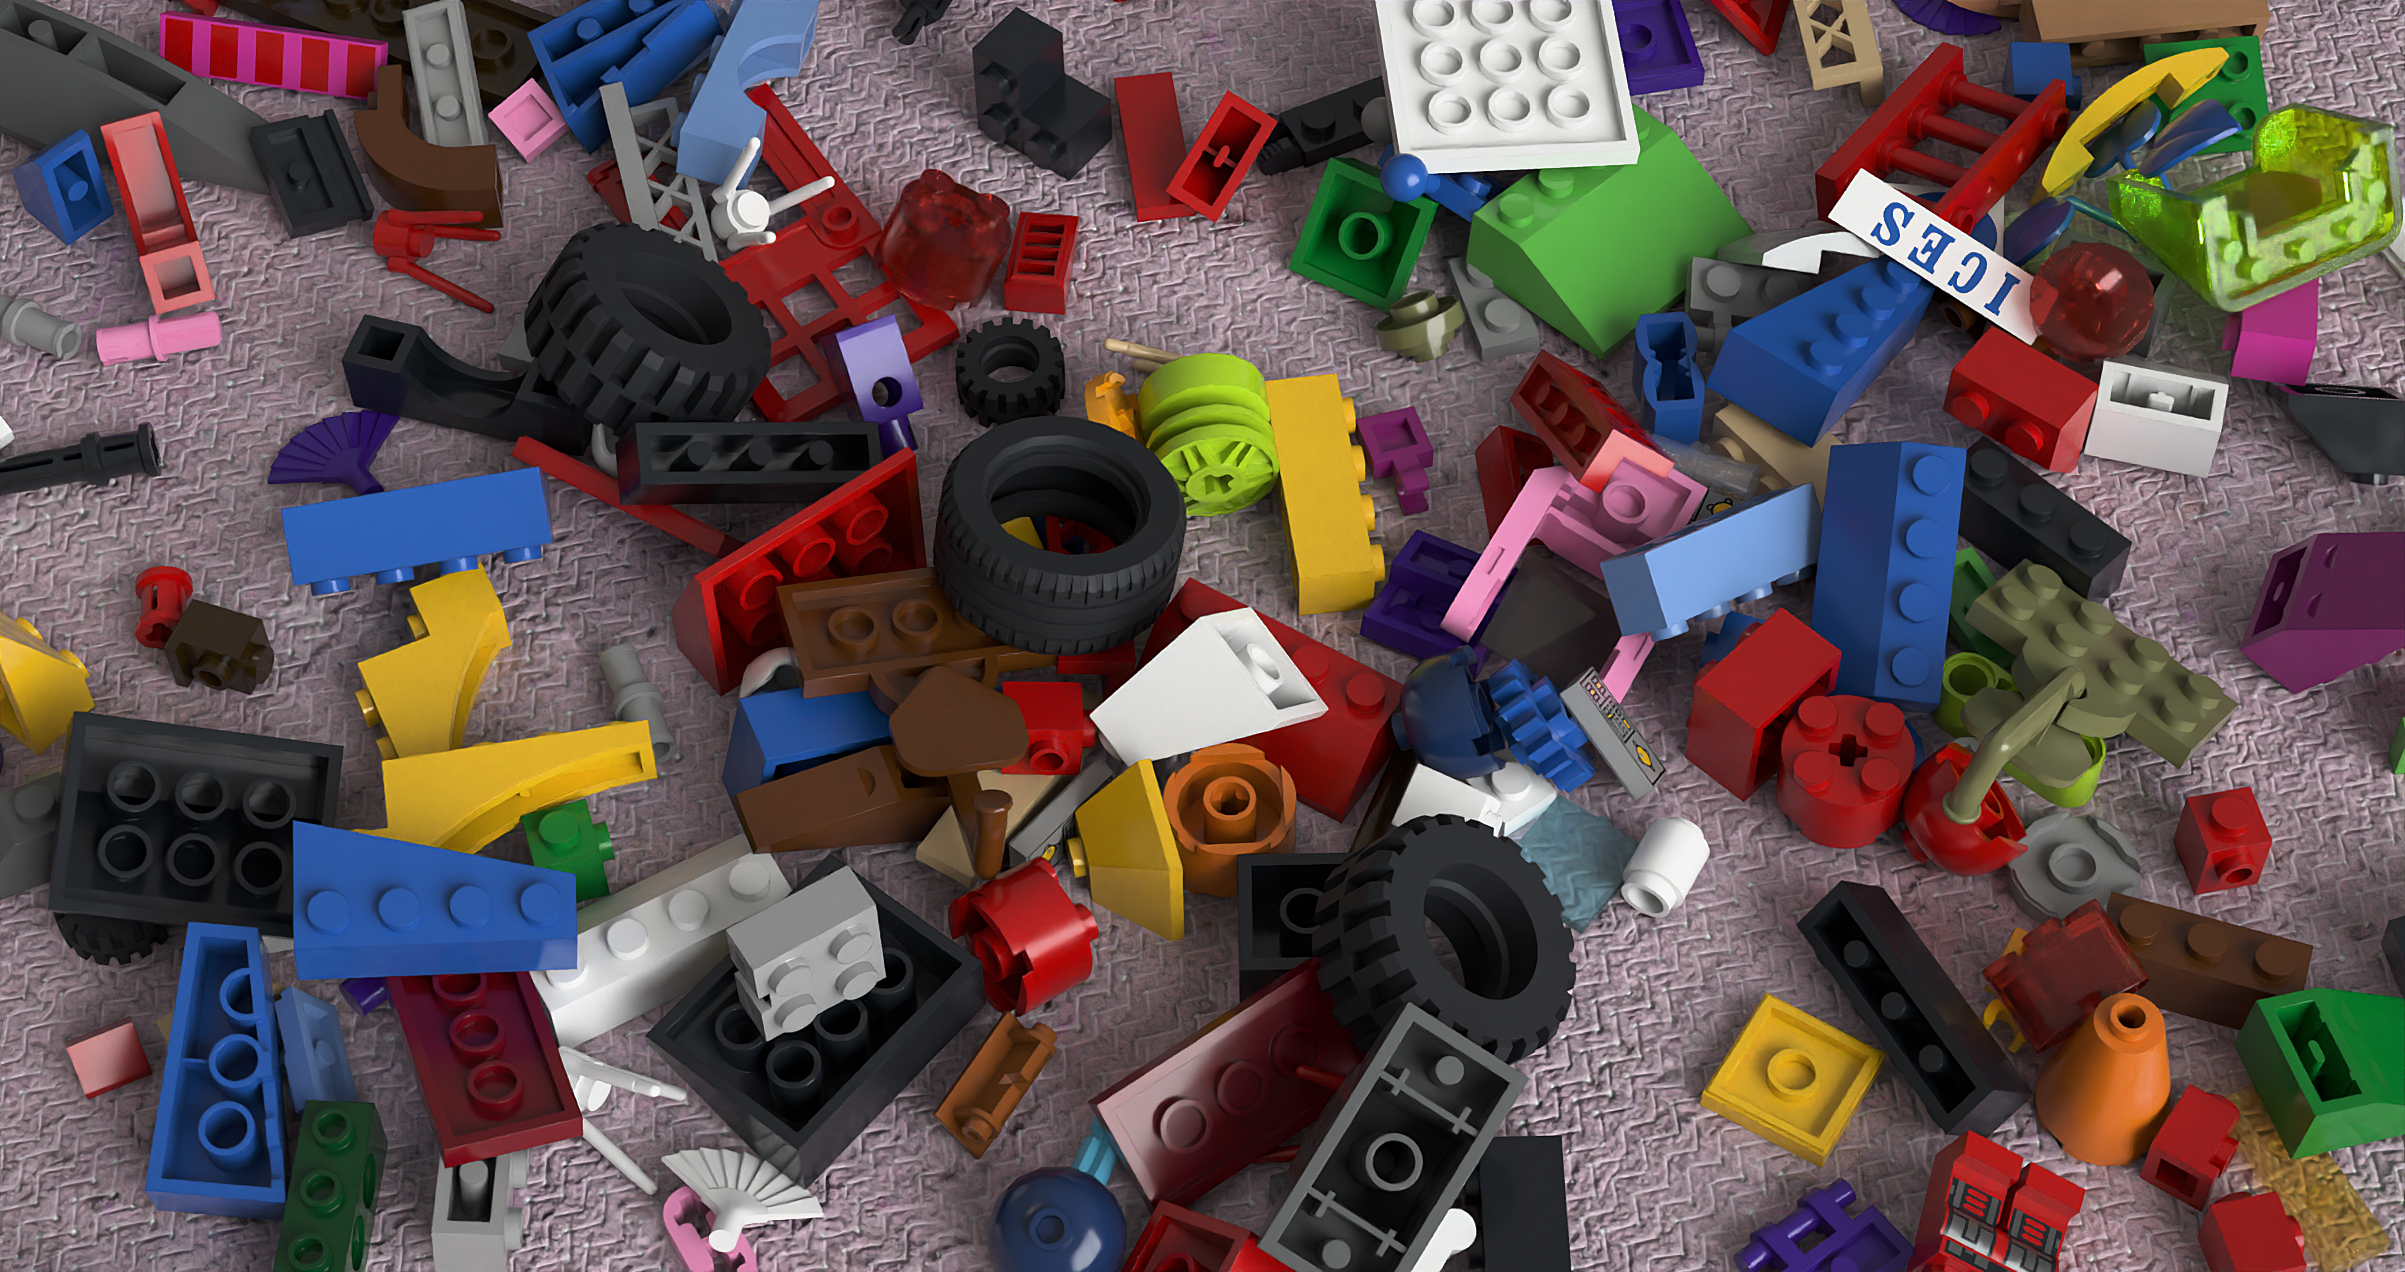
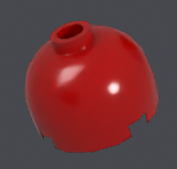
M1951 742L1928 756L1913 770L1901 807L1903 818L1908 828L1901 832V836L1907 849L1921 864H1926L1931 860L1946 873L1960 877L1989 874L2006 866L2027 852L2028 846L2018 843L2027 834L2015 807L1996 779L1980 804L1981 814L1977 821L1972 824L1962 825L1951 821L1945 816L1942 810V800L1945 794L1954 790L1974 756L1960 744Z

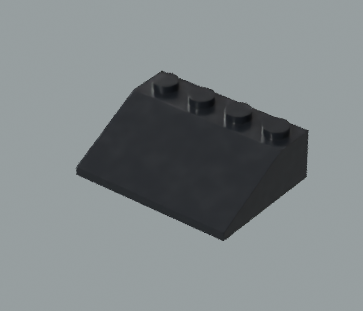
M74 711L67 725L58 794L47 911L188 928V922L255 927L259 929L262 937L294 940L293 820L334 828L344 746Z
M829 854L786 897L846 865ZM852 870L876 904L886 977L878 981L868 993L857 999H845L817 1014L815 1019L806 1027L795 1032H784L766 1042L740 1003L734 975L739 970L732 961L729 952L645 1035L646 1043L755 1153L804 1190L834 1162L986 1005L982 962L854 870Z

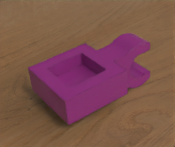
M1411 406L1356 419L1355 437L1358 444L1362 446L1363 455L1373 479L1377 480L1392 476L1397 500L1404 516L1429 511V505L1423 491L1430 490V484L1424 468L1433 466L1434 450L1415 407Z

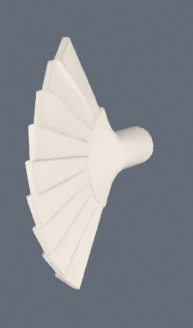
M700 1147L699 1150H680L677 1154L662 1156L661 1161L701 1197L700 1201L707 1205L716 1215L709 1235V1243L719 1252H730L735 1248L744 1225L765 1223L772 1220L823 1217L824 1213L817 1197H813L808 1189L804 1190L766 1160L762 1161L746 1152L739 1154L724 1148L714 1150Z

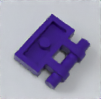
M1838 1178L1822 1190L1814 1187L1797 1200V1209L1777 1224L1766 1222L1750 1234L1751 1243L1734 1254L1733 1260L1740 1272H1759L1766 1266L1777 1268L1779 1272H1906L1909 1258L1915 1255V1249L1874 1205L1852 1220L1843 1210L1856 1201V1194L1846 1180ZM1814 1231L1827 1237V1239L1806 1254L1796 1245Z

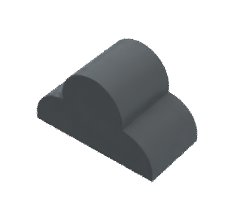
M1411 1002L1404 1003L1380 1033L1361 1064H1357L1342 1081L1315 1121L1289 1167L1284 1180L1286 1185L1268 1214L1259 1232L1255 1246L1296 1272H1411L1529 1078Z

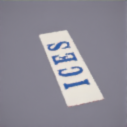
M1862 168L1828 216L1831 220L2030 346L2041 331L2058 296L2063 297L2057 291Z

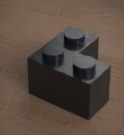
M1016 7L972 48L978 129L982 130L994 142L1008 145L1027 156L1036 166L1042 169H1049L1070 181L1112 139L1111 99L1065 74L1062 32Z

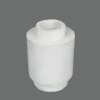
M1681 817L1659 818L1650 824L1623 871L1625 883L1621 888V893L1633 908L1648 916L1662 918L1667 916L1671 909L1681 906L1710 855V848L1700 828L1691 821Z

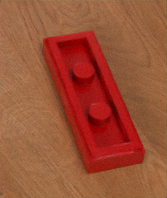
M1172 72L1114 78L1115 97L1137 222L1196 216V211L1165 193L1187 156Z

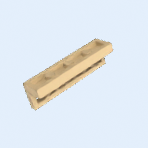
M1791 0L1814 91L1856 82L1862 108L1883 104L1885 101L1883 67L1866 1ZM1822 3L1838 11L1839 17L1831 27L1809 18ZM1833 45L1848 52L1851 62L1822 68L1820 59Z

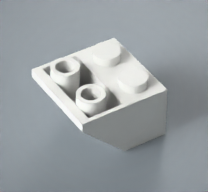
M2103 353L2097 384L2100 386L2090 417L2084 454L2208 478L2222 430L2229 387L2226 377Z

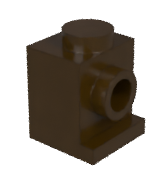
M192 599L163 648L176 685L186 688L189 687L195 678L203 685L214 690L222 691L228 688L251 695L257 684H262L267 680L274 663V651L270 646L262 619Z

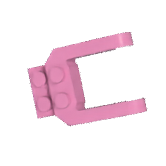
M1625 457L1622 458L1600 494L1578 483L1563 465L1534 469L1457 594L1440 627L1468 643L1532 538L1540 539L1549 550L1605 582L1600 562L1685 527L1708 488L1674 468H1671L1666 478L1663 479ZM1649 632L1624 637L1621 635L1599 673L1600 678L1619 704L1656 642L1651 640Z

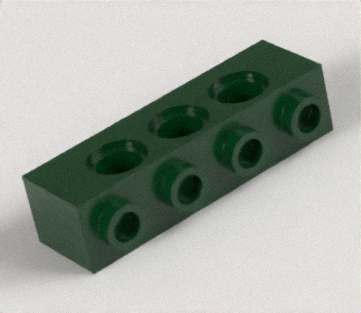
M306 1100L273 1272H365L388 1148V1140L375 1103Z

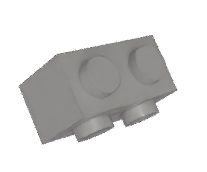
M529 1148L449 1168L444 1167L440 1155L431 1229L435 1272H506L508 1249L521 1250L524 1210L523 1207H512L514 1188H527Z

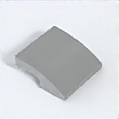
M1790 228L1758 233L1736 240L1718 249L1717 260L1767 269L1818 274L1822 253L1878 258L1879 249L1850 231Z

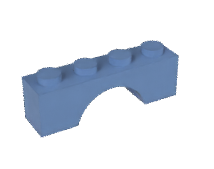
M820 0L733 1L726 23V31L728 33L726 37L716 36L708 59V69L710 70L707 75L702 73L697 75L689 100L691 109L689 113L679 112L673 126L670 144L678 148L676 173L721 186L748 141L752 137H757L760 140V146L736 187V191L746 189L762 155L767 111L752 102L743 91L749 86L765 79L798 77L815 40Z

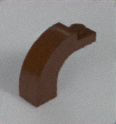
M401 64L378 66L377 90L368 91V110L353 111L366 171L379 195L393 208L399 210L480 211L483 213V220L478 223L438 225L478 229L504 228L503 179L495 144L444 147L421 140L410 131L411 104Z

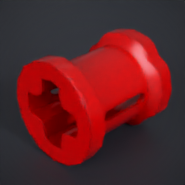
M157 566L142 571L136 577L135 593L141 600V616L135 625V636L138 642L145 647L164 650V646L173 633L171 627L176 628L185 613L187 600L192 596L193 580L187 572L172 566Z

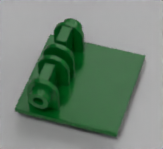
M2258 35L2145 44L2142 46L2145 66L2180 53L2206 48L2222 47L2230 56L2213 79L2172 110L2166 106L2156 93L2149 97V101H2152L2161 112V120L2154 134V140L2172 120L2185 110L2202 100L2214 99L2241 125L2243 131L2221 139L2191 156L2270 150L2274 148Z

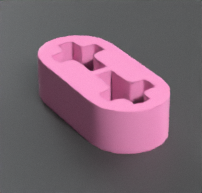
M688 1185L680 1187L669 1196L663 1209L664 1225L669 1243L686 1272H715L713 1258L719 1255L722 1256L731 1271L758 1272L754 1253L742 1231L733 1250L730 1252H719L710 1245L709 1236L701 1239L694 1225L690 1222L685 1223L684 1215L695 1210L700 1217H706L710 1235L716 1219L714 1212L700 1201L701 1197Z

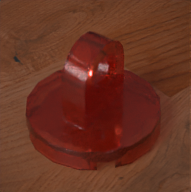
M2077 243L2056 251L2039 267L2030 286L2029 314L2038 338L2055 354L2076 362L2094 363V359L2110 357L2111 360L2125 355L2143 339L2153 317L2154 287L2145 267L2127 251L2106 243Z

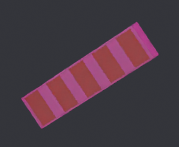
M169 10L160 14L159 56L194 76L368 101V91L377 90L378 66H387V41Z

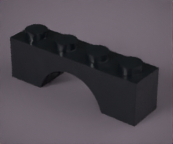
M364 314L341 360L355 407L517 442L520 436L524 438L526 435L559 452L582 457L592 438L594 423L583 417L585 412L574 403L568 405L557 394L558 387L553 381H546L537 369V357H534L529 365L520 370L509 372L485 370L469 365L444 351L429 337L422 326Z

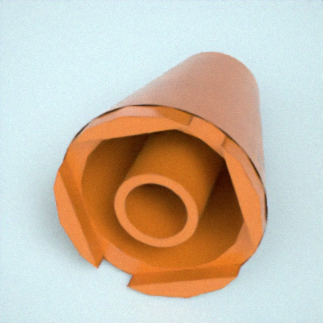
M2119 993L2104 999L2048 1059L2039 1073L2033 1097L2037 1120L2045 1133L2048 1128L2063 1143L2061 1149L2073 1158L2098 1166L2127 1165L2139 1160L2141 1154L2149 1150L2151 1143L2174 1109L2164 1019L2159 1009L2142 996L2131 993Z

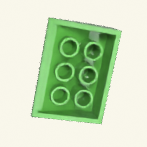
M1632 102L1640 146L1637 164L1533 169L1473 213L1465 262L1466 266L1469 263L1493 280L1492 284L1600 360H1604L1635 336L1636 325L1641 314L1664 313L1685 297L1686 271L1692 257L1717 260L1719 248L1755 234L1674 130Z

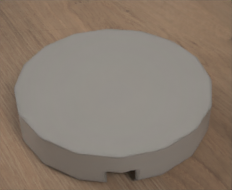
M2053 812L2031 821L2025 827L2027 836L2018 841V843L2028 846L2027 852L2006 866L2009 892L2021 911L2045 928L2068 935L2095 934L2100 931L2111 891L2136 898L2141 882L2139 854L2122 831L2105 819L2089 814L2086 819L2080 817H2069L2070 812Z

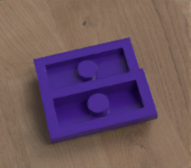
M1416 530L1392 561L1388 583L1363 614L1359 635L1422 660H1426L1441 652L1469 645L1480 661L1468 665L1474 680H1476L1512 620L1529 585L1531 573L1516 567L1513 568L1469 642L1466 643L1442 629L1440 624L1482 554Z

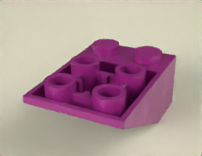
M2405 532L2317 533L2273 554L2239 650L2295 695L2320 683H2329L2339 675L2364 664L2376 663L2385 655L2404 648Z

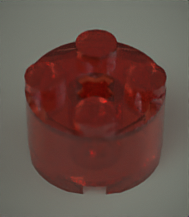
M926 169L922 172L919 179L909 182L903 188L874 247V260L879 270L884 262L892 271L894 276L890 283L899 292L922 305L944 311H953L957 303L970 302L968 309L976 307L983 300L1012 243V229L1007 220L1010 208L1006 202L996 195L989 193L979 194L964 185L954 182L943 171Z
M2096 898L2068 914L2062 920L2065 924L2064 927H2062L2056 917L2042 923L2021 939L2027 948L2022 952V955L2018 956L2015 951H2012L1991 963L1981 972L2015 1025L2037 1054L2044 1053L2065 1042L2107 997L2119 993L2137 994L2150 982L2148 980L2150 977L2143 969L2144 966Z

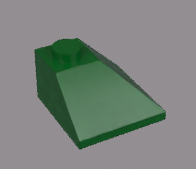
M1330 157L1288 269L1391 314L1389 306L1403 298L1439 202L1426 194H1422L1410 202L1395 201L1388 197L1381 187V169L1355 158Z

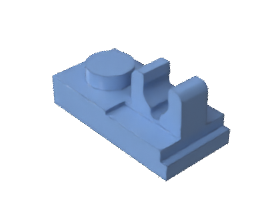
M292 986L280 992L282 998L274 1003L277 1014L275 1019L278 1046L284 1045L279 1053L281 1074L288 1076V1095L296 1113L303 1116L306 1100L358 1102L336 1007Z

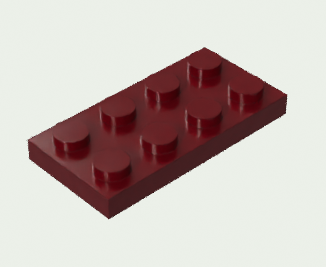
M1310 957L1088 1101L1151 1215L1160 1200L1185 1208L1317 1120L1336 1090L1299 1078L1296 1075L1298 1066L1306 1065L1346 1077L1365 1058V1055L1352 1043L1356 1038L1347 1025L1340 1027L1330 1011L1335 1008L1329 992L1322 993L1317 978V972L1322 968L1320 958Z
M529 971L381 977L445 1168L583 1136V1117Z

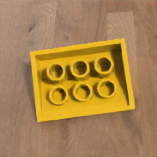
M0 610V728L39 756L67 731V725L74 711L88 712L95 706L85 681L89 677V673L84 664L69 650L62 648L59 652H56L45 644L40 633L27 620L17 617L13 621Z

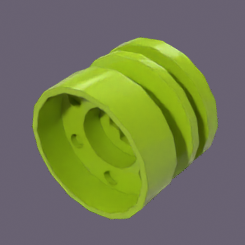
M1209 352L1183 356L1160 366L1144 380L1137 398L1143 437L1146 443L1145 447L1158 457L1174 477L1185 500L1186 515L1210 517L1234 513L1256 504L1272 491L1280 476L1273 427L1270 425L1271 420L1264 376L1252 363L1229 354Z

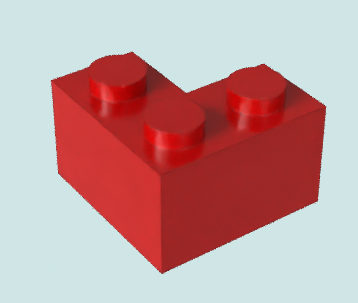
M1783 607L1779 608L1763 624L1759 621L1753 622L1740 635L1734 650L1720 662L1716 659L1709 661L1696 675L1691 686V690L1694 692L1692 710L1686 722V727L1689 730L1685 758L1742 802H1745L1778 772L1782 736L1788 722L1798 712L1800 704L1811 696L1820 695L1827 697L1835 689L1842 651Z

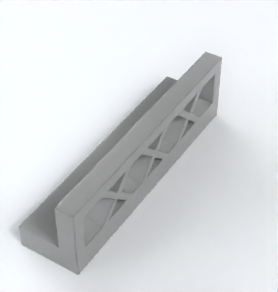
M622 81L599 87L632 223L639 224L642 230L649 231L655 228L668 233L669 239L678 243L684 241L697 248L696 253L709 262L713 259L719 264L697 179L679 173L669 187L648 179L662 161L677 167L678 148L677 152L671 150L674 146L670 144L673 126L680 112L676 97L630 108ZM667 119L670 121V128L658 143L638 136L636 133V127ZM642 153L647 155V157L644 160ZM686 188L689 196L683 194ZM653 197L659 199L655 204H654ZM673 205L693 213L680 232L660 224V221ZM697 233H699L700 241L694 238Z

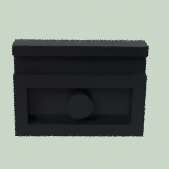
M333 109L325 110L323 115L313 118L303 115L251 127L249 142L290 239L344 227L348 221L362 218L363 222L372 219L375 209Z

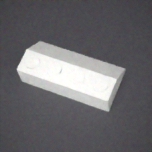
M741 833L577 911V969L529 971L557 1047L568 1046L574 1048L691 991L730 952L726 929L781 901L792 891L771 854H753L746 835Z

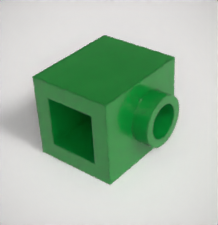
M586 799L521 816L534 866L575 874L576 903L610 895L603 862L615 859L606 821L592 823Z

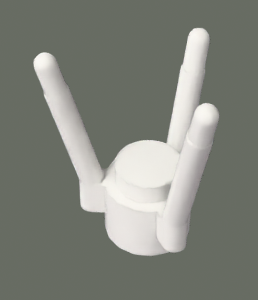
M752 137L742 150L723 185L712 192V196L717 202L711 211L712 229L717 237L727 243L728 249L732 252L738 251L744 246L773 243L776 240L775 233L763 231L768 224L769 218L831 188L835 183L834 178L826 176L769 202L757 192L748 189L736 191V187L760 146V140L757 137Z
M568 1046L558 1048L580 1111L585 1109L590 1111L597 1110L606 1100L611 1085L650 1097L660 1095L677 1101H682L687 1096L685 1089L610 1066ZM583 1117L582 1137L649 1195L656 1193L658 1189L657 1184Z

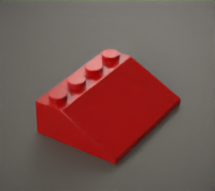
M908 446L692 577L671 610L677 646L720 697L741 685L746 667L756 657L775 648L787 647L775 608L776 586L927 568L915 453Z

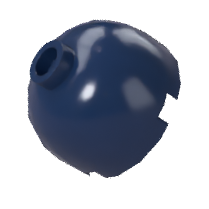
M1469 645L1441 652L1421 661L1407 675L1401 688V711L1391 715L1394 735L1400 749L1403 752L1413 749L1423 766L1455 780L1479 777L1506 768V761L1493 754V752L1506 749L1504 735L1492 717V713L1497 710V706L1489 693L1491 687L1487 683V678L1474 681L1468 665L1480 661Z
M1071 1166L1040 1167L1016 1178L998 1197L988 1221V1253L996 1272H1119L1126 1252L1127 1222L1117 1198L1095 1176Z

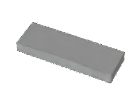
M440 0L402 11L425 141L444 147L489 145L463 3L460 0Z

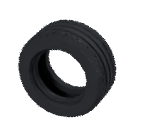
M1048 415L1021 418L996 426L973 440L960 451L959 455L953 459L952 464L949 465L942 485L933 543L934 571L938 577L940 587L944 590V594L963 617L983 633L1014 648L1042 655L1077 656L1099 653L1122 645L1147 630L1157 621L1159 616L1165 611L1167 604H1169L1186 532L1185 500L1177 482L1168 469L1152 451L1133 437L1108 425L1077 417ZM1055 516L1082 522L1110 537L1117 547L1103 553L1066 555L1035 548L1007 533L1001 524L1020 517Z

